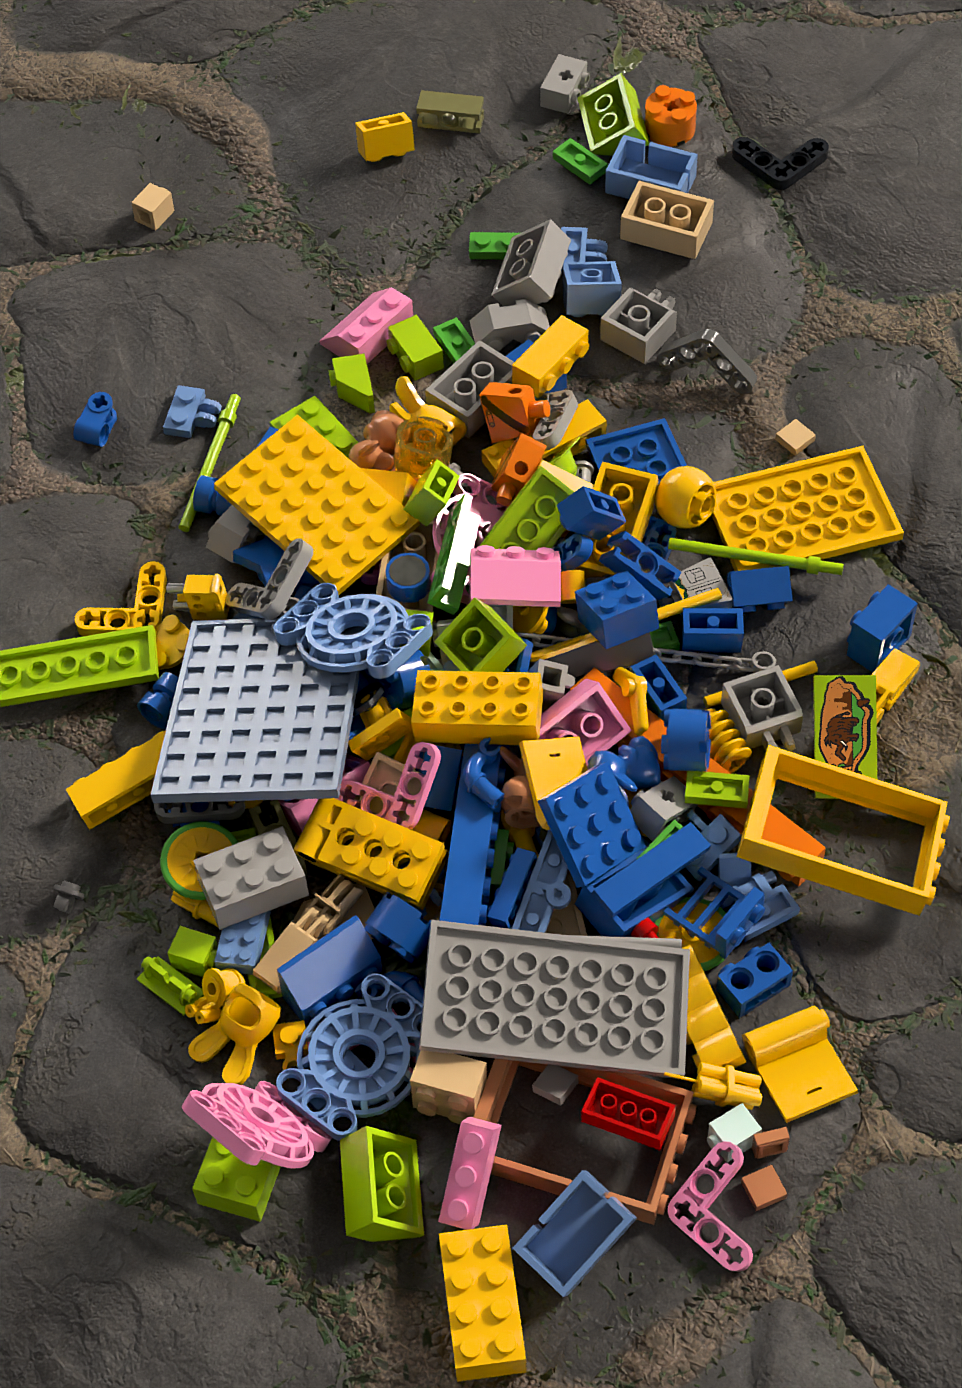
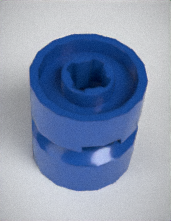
M204 475L199 477L193 496L195 511L211 514L212 511L216 510L217 515L221 516L232 505L214 489V483L218 478Z
M168 672L163 673L152 687L153 692L148 691L137 704L141 715L152 725L161 729L167 728L179 678Z

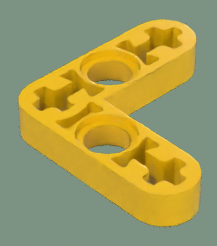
M152 561L141 567L134 608L89 607L79 610L75 615V625L79 634L89 636L142 627L146 622L145 614L150 616L151 622L148 625H153L156 628L162 622L167 585L164 566L159 562ZM153 573H157L154 577V585H151L149 578ZM148 595L158 597L157 601L152 604L142 602ZM121 618L125 620V624L121 627L115 628L110 626L114 619ZM90 619L93 620V621L90 622L89 625H84V624H86V623L88 622V620H90Z

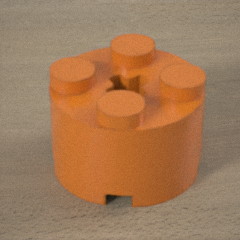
M660 85L647 98L645 104V128L652 142L674 147L677 146V142L685 140L686 143L692 139L696 129L697 103L695 94L691 91Z

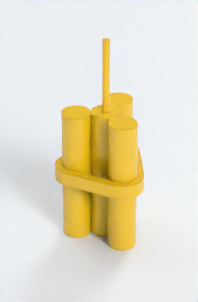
M700 1062L696 1079L664 1072L665 1076L695 1082L691 1089L694 1092L693 1097L715 1101L717 1106H738L743 1103L747 1109L752 1110L754 1106L759 1107L762 1102V1094L759 1090L762 1080L761 1076L734 1070V1066L731 1065L721 1067Z

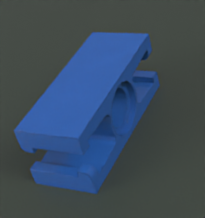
M626 531L610 537L607 546L610 548L615 546V548L603 553L599 562L616 574L628 571L656 601L671 595L673 589L665 587L663 584L671 581L676 582L681 571Z

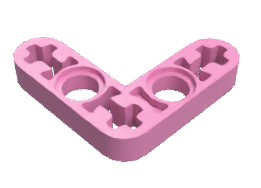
M420 742L415 744L409 752L394 796L356 781L345 780L341 783L339 798L335 799L359 809L361 806L362 810L374 814L370 810V802L374 797L379 796L383 800V809L380 813L374 815L408 829H413L420 820L440 764V751L437 746L430 743ZM427 751V754L431 756L430 761L423 762V759L419 757L420 752ZM418 768L427 772L426 775H424L422 773L413 772V769ZM414 777L418 778L422 785L420 792L416 795L410 794L407 788L408 782ZM351 790L353 794L363 796L361 801L348 799L344 795V791ZM403 797L409 800H415V805L408 804V802H402ZM406 810V814L410 815L409 820L402 821V818L398 816L399 811Z
M723 1141L711 1149L671 1199L668 1205V1215L674 1224L728 1270L740 1272L746 1270L752 1262L753 1253L751 1248L708 1210L743 1164L744 1156L742 1150L731 1142ZM733 1150L734 1152L731 1155L734 1159L733 1164L725 1163L719 1169V1171L725 1173L722 1179L718 1173L708 1169L711 1163L715 1167L720 1165L723 1160L720 1156L721 1151L729 1152ZM705 1174L711 1175L714 1179L713 1190L707 1194L700 1193L697 1188L698 1179ZM680 1203L684 1205L690 1203L691 1205L688 1209L690 1213L697 1218H700L701 1213L705 1216L696 1224L684 1216L679 1219L680 1210L677 1207ZM708 1223L715 1224L719 1230L717 1240L712 1243L705 1242L701 1236L702 1228ZM727 1235L730 1236L731 1239L725 1242ZM724 1242L736 1250L741 1247L743 1250L740 1255L743 1261L741 1263L734 1261L731 1264L729 1262L732 1257L730 1253L722 1248L719 1254L715 1250L723 1245Z

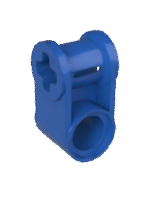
M98 392L90 396L81 416L75 423L73 435L76 441L100 447L106 444L109 434L117 421L116 411L112 408V397L108 393Z

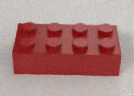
M597 1077L581 1111L582 1122L660 1150L674 1120L676 1105Z

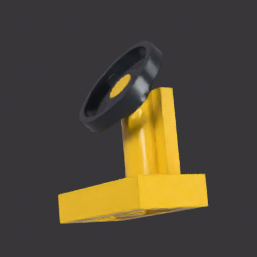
M380 682L372 683L356 694L353 716L360 714L366 729L349 740L348 744L353 753L366 761L373 758L376 752L383 751L412 731L411 717L398 708L392 711L387 699L384 696L381 697L384 693V687Z

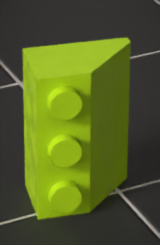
M622 73L577 98L590 151L593 154L613 156L623 135L645 140V147L650 144L636 91Z
M365 1126L340 1139L346 1236L370 1242L423 1236L424 1227L416 1140Z

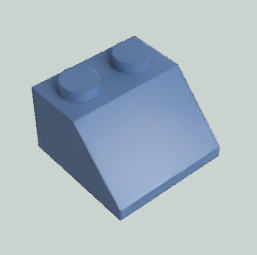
M615 261L563 263L562 283L566 315L583 317L586 314H598L603 316L621 297L622 283Z

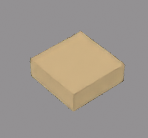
M795 419L776 433L775 440L796 456L815 441L816 435Z

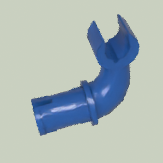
M484 738L479 743L477 752L465 762L462 772L467 792L469 794L474 793L494 810L503 801L505 794L485 778L486 774L481 772L484 764L490 765L497 760L500 746L494 751H486L491 738Z
M400 971L383 974V976L423 1004L424 989L418 983L419 978L416 975ZM362 983L357 986L355 991L357 999L362 997ZM372 984L367 988V993L371 994L370 996L379 997L385 991V988L380 984Z

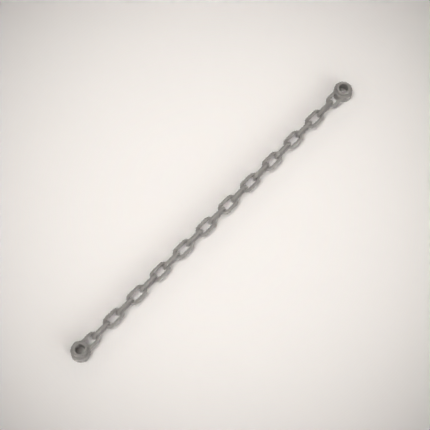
M290 597L279 617L281 618L299 599ZM433 622V630H436L437 623ZM515 632L519 637L532 638L533 646L545 648L573 639ZM540 639L552 640V644L540 643ZM654 648L655 655L657 654L662 662L737 669L753 673L776 665L775 657L765 651L755 653L752 659ZM661 653L673 654V658L661 657ZM682 656H690L693 657V660H685L681 658ZM702 658H711V659H713V663L701 662V661H702ZM722 660L734 661L733 665L722 664ZM742 662L751 663V667H742Z

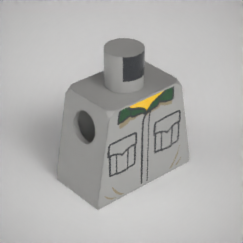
M711 557L681 571L678 580L670 582V587L673 589L671 595L658 600L659 607H663L719 588L722 599L697 608H732L733 598Z

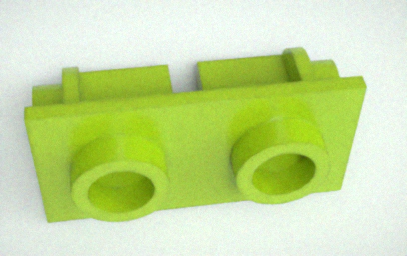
M148 956L143 960L141 967L144 968V971L137 978V981L183 1016L186 1014V1005L194 1003L203 996V991L200 987L159 956L157 958Z

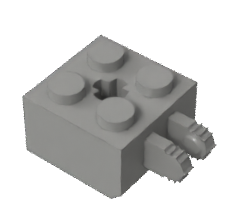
M629 288L601 317L600 340L645 364L676 331L677 312L672 310L676 302L675 298L668 296L666 300L659 303L662 295L660 290L654 289L646 296L633 288Z
M779 665L723 683L721 704L724 710L728 712V718L732 719L735 723L734 729L740 731L739 738H743L746 741L745 747L752 749L763 745L765 750H767L768 745L777 747L774 741L781 739L786 751L796 749L792 735L801 732L803 713Z

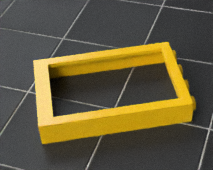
M768 745L760 765L736 857L920 916L925 904L929 906L932 904L936 892V887L931 885L932 881H936L941 863L936 862V859L941 856L945 845V839L941 838V834L946 832L950 816L945 815L948 802ZM780 779L925 826L913 886L910 887L761 839L776 780Z

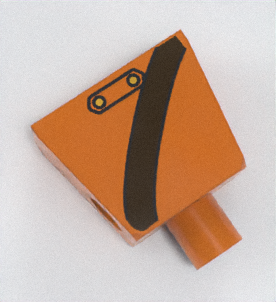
M489 382L479 394L492 443L516 438L521 433L528 435L535 430L540 418L549 417L550 415L549 402L547 400L536 401L533 388L529 385Z
M521 433L503 454L491 488L498 492L496 501L499 504L509 506L537 470L546 450V445Z

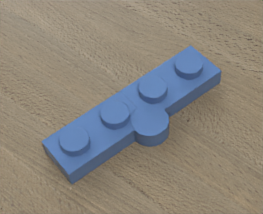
M548 830L512 929L546 933L554 909H564L571 902L570 888L564 884L569 869L551 830Z

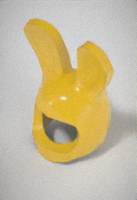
M401 376L397 379L395 385L396 393L408 412L397 402L389 405V411L405 421L408 427V436L419 450L431 458L442 457L464 437L467 431L465 423L440 407L425 404L408 377ZM452 429H454V431H453L449 436H447V437L445 438V436H446Z
M239 983L228 995L217 1024L195 1037L188 1046L190 1057L196 1062H207L230 1040L235 1041L236 1045L223 1069L222 1078L226 1083L242 1085L250 1076L258 1043L267 1037L278 1022L281 1015V1007L262 992L246 984Z

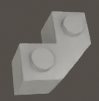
M527 299L515 300V305L500 307L499 303L487 305L470 320L475 344L480 340L498 352L513 339L522 344L528 339L534 343L550 327L545 309Z
M231 505L211 527L208 533L209 540L206 548L235 563L233 561L234 550L254 543L257 536L265 534Z

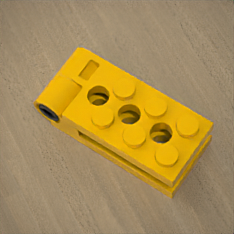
M335 798L317 800L293 849L296 855L315 866L337 875L340 874L346 879L382 894H386L388 891L392 896L394 894L409 905L420 910L424 909L449 857V852L444 849L445 845L442 842ZM353 839L350 844L344 845L346 841ZM382 850L378 856L371 857L374 852ZM410 862L407 867L399 869L403 863Z

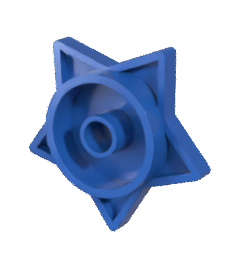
M265 535L262 540L234 550L233 561L257 572L258 578L266 587L285 551ZM305 570L293 592H297L301 584L312 588L321 583Z

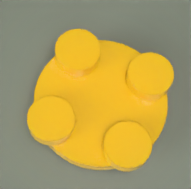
M513 606V631L530 634L533 632L536 634L544 633L548 626V621L545 618L548 607Z
M168 615L155 628L158 670L175 667L183 661L190 632L176 615Z

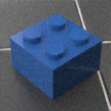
M628 571L617 573L612 577L597 583H591L575 591L578 620L605 649L659 629L656 599Z
M889 584L881 592H875L870 598L868 606L863 611L858 610L850 621L852 628L847 638L849 643L847 656L873 673L894 648L899 650L911 637L918 603Z

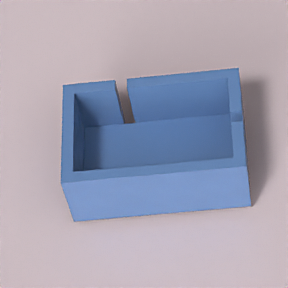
M623 135L606 169L605 193L630 199L638 181L689 193L696 178L698 154L650 142L648 164H645L646 141Z
M582 1170L538 1219L542 1224L547 1225L544 1228L539 1224L533 1225L513 1247L563 1297L568 1296L637 1219L615 1197L606 1199L605 1196L609 1191L586 1170Z

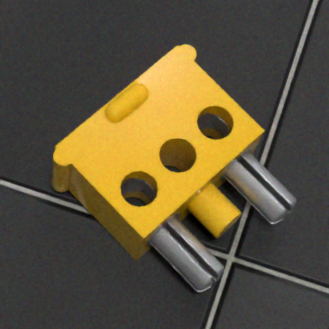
M219 574L187 575L185 584H167V593L177 594V600L173 601L174 610L190 611L193 620H227L230 606L226 604L227 591Z

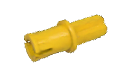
M173 891L171 897L173 903L191 912L195 919L202 918L218 927L207 900L186 898Z

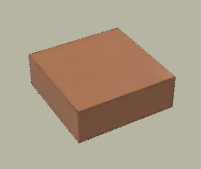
M783 1127L754 1134L752 1150L755 1158L759 1159L786 1152L790 1139L787 1128Z
M772 1165L746 1175L741 1179V1183L756 1211L787 1198V1192Z

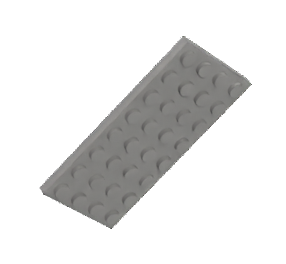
M431 920L419 1050L667 1078L674 1077L665 1076L664 1072L685 1076L690 949Z

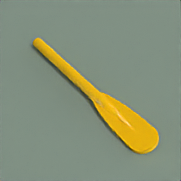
M715 588L657 608L658 621L682 613L683 608H697L722 599L721 591L719 588ZM591 633L534 651L531 654L530 661L545 660L598 640Z

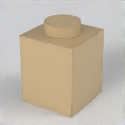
M149 183L131 202L135 221L153 230H157L174 212L171 192L152 183Z

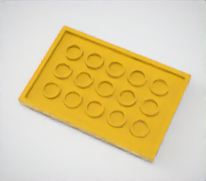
M298 414L214 483V489L282 550L285 551L289 544L297 538H301L311 545L314 552L305 570L321 584H334L338 595L344 592L420 526L419 519H415L406 512L404 506Z
M864 446L713 482L716 488V506L711 516L724 546L808 559L809 556L821 557L822 560L903 539L904 531ZM730 559L734 571L782 567Z

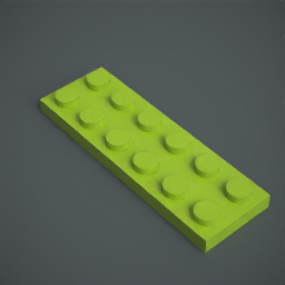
M153 625L0 651V707L146 683L159 679L156 631Z

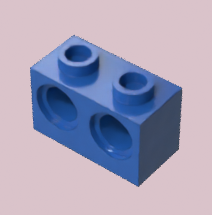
M769 942L761 948L758 946L752 948L746 953L744 959L735 965L730 963L724 966L718 973L716 990L740 1019L789 987L792 981L793 970ZM768 967L772 971L766 973L760 971L758 968ZM741 983L747 988L737 989L733 987V984Z

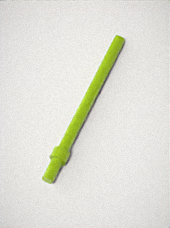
M237 394L230 395L226 408L219 415V426L198 479L201 475L211 477L229 428L234 426L237 418L236 410L241 400ZM196 484L179 524V529L184 532L190 530L197 512L193 507Z
M670 538L668 549L776 566H789V568L807 570L806 573L818 575V572L842 575L844 565L821 561V557L809 556L808 559Z

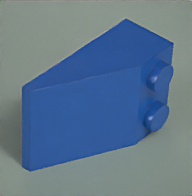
M644 848L588 885L583 886L575 905L601 936L632 937L633 929L642 920L650 918L655 922L664 915L663 911L666 907L670 909L675 907L691 894L694 888L680 872H677L612 918L592 895L593 889L634 862L646 849Z

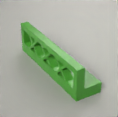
M466 493L450 510L427 602L453 615L459 610L469 568L470 548L474 547L481 516L469 511L473 497Z

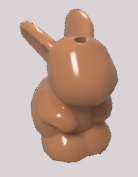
M377 411L372 416L370 424L364 427L363 436L366 440L355 444L351 448L349 459L359 468L390 470L396 462L395 458L391 455L396 454L403 447L408 437V427L405 421L390 411Z
M501 746L499 750L500 755L514 771V777L509 779L501 790L505 794L501 802V807L505 813V821L510 827L518 829L539 827L540 824L536 818L523 758L519 759L508 748Z

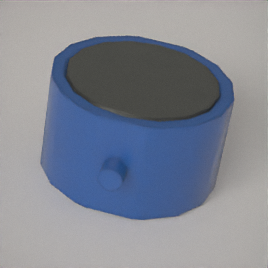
M401 553L388 562L385 571L388 593L393 599L402 603H414L425 598L430 591L431 578L429 564L422 556L416 553Z

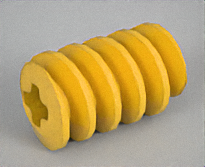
M706 709L710 710L711 729H709V739H711L710 757L728 772L734 773L749 759L752 751L749 747H745L746 741L743 738H739L740 731L734 729L735 723L732 719H728L729 714L726 710Z

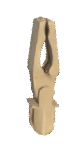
M338 874L320 896L317 893L315 894V899L306 908L302 918L296 924L291 922L253 969V975L278 994H281L277 968L336 929L340 923L343 924V917L359 900L364 891L359 887H354L352 882L345 880L342 875Z

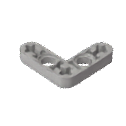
M571 390L544 393L539 399L535 397L536 401L547 400L550 404L549 417L540 418L532 435L533 439L547 446L546 450H550L560 443L577 410L578 402Z
M301 538L293 540L285 550L265 588L237 583L228 592L226 604L239 613L269 620L277 618L286 606L313 556V547Z

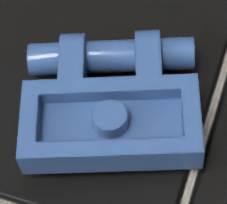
M773 871L763 875L758 873L750 877L751 881L740 887L733 886V888L745 896L748 895L753 887L765 893L763 906L766 908L761 919L746 933L743 939L745 942L799 914L800 907L783 884L773 889L770 887L771 884L777 882ZM729 895L720 907L725 909L730 905H734L737 900Z

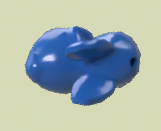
M644 736L632 738L628 746L622 745L619 747L618 756L609 751H595L587 761L588 770L599 763L608 761L628 807L629 801L624 788L636 792L637 789H651V787H655L661 782V769L657 751L653 744Z

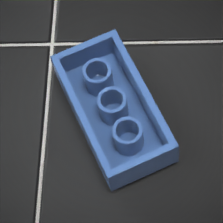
M271 910L222 929L214 961L217 969L222 971L226 968H234L241 974L253 975V969L260 962Z

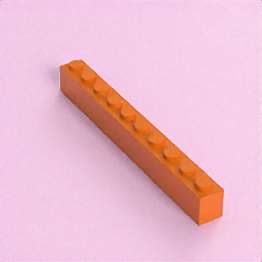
M594 667L570 688V691L584 679L599 682L632 730L618 741L616 745L618 747L622 745L628 746L632 738L639 737L634 732L629 697L623 696L621 687ZM647 708L649 727L646 732H643L642 736L648 739L657 751L661 769V780L664 782L675 776L686 786L687 771L664 770V754L661 753L662 735H666L667 727H664L662 719ZM710 758L707 772L731 774ZM749 788L747 809L698 804L697 807L704 811L711 821L719 814H722L742 835L754 791ZM770 804L761 839L824 859L826 847ZM777 870L783 879L792 881L798 887L806 880Z

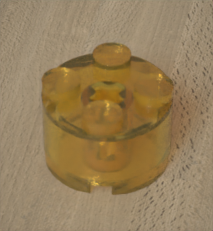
M424 416L417 417V421L410 423L409 419L403 421L398 426L393 456L395 471L409 473L414 479L419 480L436 459L449 467L454 436L447 431L448 426L438 419Z

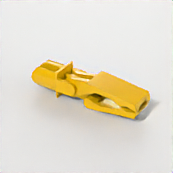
M896 648L890 652L871 674L876 675L877 724L885 710L889 711L920 667V661Z

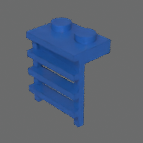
M701 866L697 874L706 879L678 914L668 907L663 911V914L670 918L674 925L683 927L689 932L690 936L693 938L696 936L704 942L706 947L709 949L712 947L720 953L722 958L726 959L732 950L742 942L750 928L763 916L766 909L763 907L765 893L753 887L748 895L745 896ZM714 885L721 889L694 924L686 920ZM729 895L737 900L710 934L708 935L701 929Z

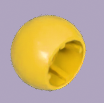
M680 466L670 470L661 479L656 490L655 506L657 512L665 522L673 527L691 529L700 526L711 516L716 506V488L712 479L702 470L691 466Z

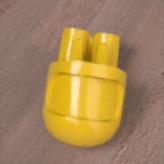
M216 968L206 970L202 979L204 996L194 1003L186 1005V1015L189 1018L195 1017L198 1024L219 1021L222 1011L220 1008L224 1006L232 989L239 983L246 984L243 975L234 968H226L222 971Z

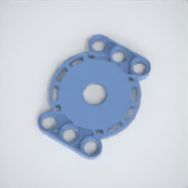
M322 583L315 586L276 621L273 626L277 642L285 646L297 643L301 657L313 667L329 672L345 673L368 668L370 675L378 679L394 674L433 634L429 616L425 614L408 616L405 608L399 602L386 596L357 594L339 598L337 588L332 583ZM312 612L311 614L301 616L302 614ZM353 626L365 627L363 631L357 634L341 635L347 628ZM424 626L421 629L412 630L413 628ZM294 629L293 631H290V632H287V633H282V632H284V631H286V630ZM399 644H406L405 646H402V647L393 648V647H395V646H397V645H399ZM305 648L310 649L309 654L304 650ZM381 662H388L384 665L375 666L376 664Z
M371 974L364 978L361 984L363 999H352L336 1003L324 1009L311 1020L304 1030L298 1045V1069H285L279 1073L276 1080L277 1092L282 1100L337 1141L357 1131V1118H367L382 1114L396 1107L411 1092L410 1079L412 1073L409 1071L410 1057H416L417 1062L420 1053V1032L417 1030V1026L422 1020L423 1004L381 974ZM372 984H380L385 988V991L379 997H372L367 993V988ZM398 1002H404L410 1006V1010L406 1015L399 1016L392 1012L393 1005ZM307 1041L310 1042L308 1055L303 1058V1050ZM360 1044L370 1047L375 1053L373 1066L364 1071L350 1070L345 1065L343 1058L345 1052L351 1046ZM289 1078H295L300 1081L301 1086L295 1092H287L282 1088L283 1082ZM403 1082H408L405 1089L395 1097L394 1093L401 1087ZM320 1097L325 1100L326 1106L322 1111L313 1112L307 1107L308 1102L312 1098ZM384 1100L388 1101L379 1107L368 1109L370 1105L378 1104ZM353 1107H361V1110H354ZM339 1117H347L351 1120L352 1125L347 1131L342 1132L337 1131L333 1127V1122Z

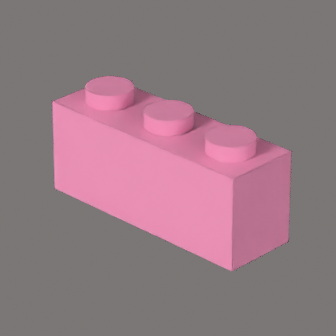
M468 1117L461 1121L438 1222L466 1230L474 1229L479 1225L502 1125L473 1117Z

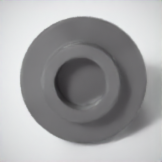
M63 881L61 885H54L53 890L60 892L56 897L54 908L71 914L75 905V898H84V894L79 892L80 886L67 881Z

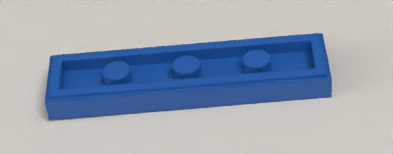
M690 822L593 889L592 895L613 918L709 851L711 845Z

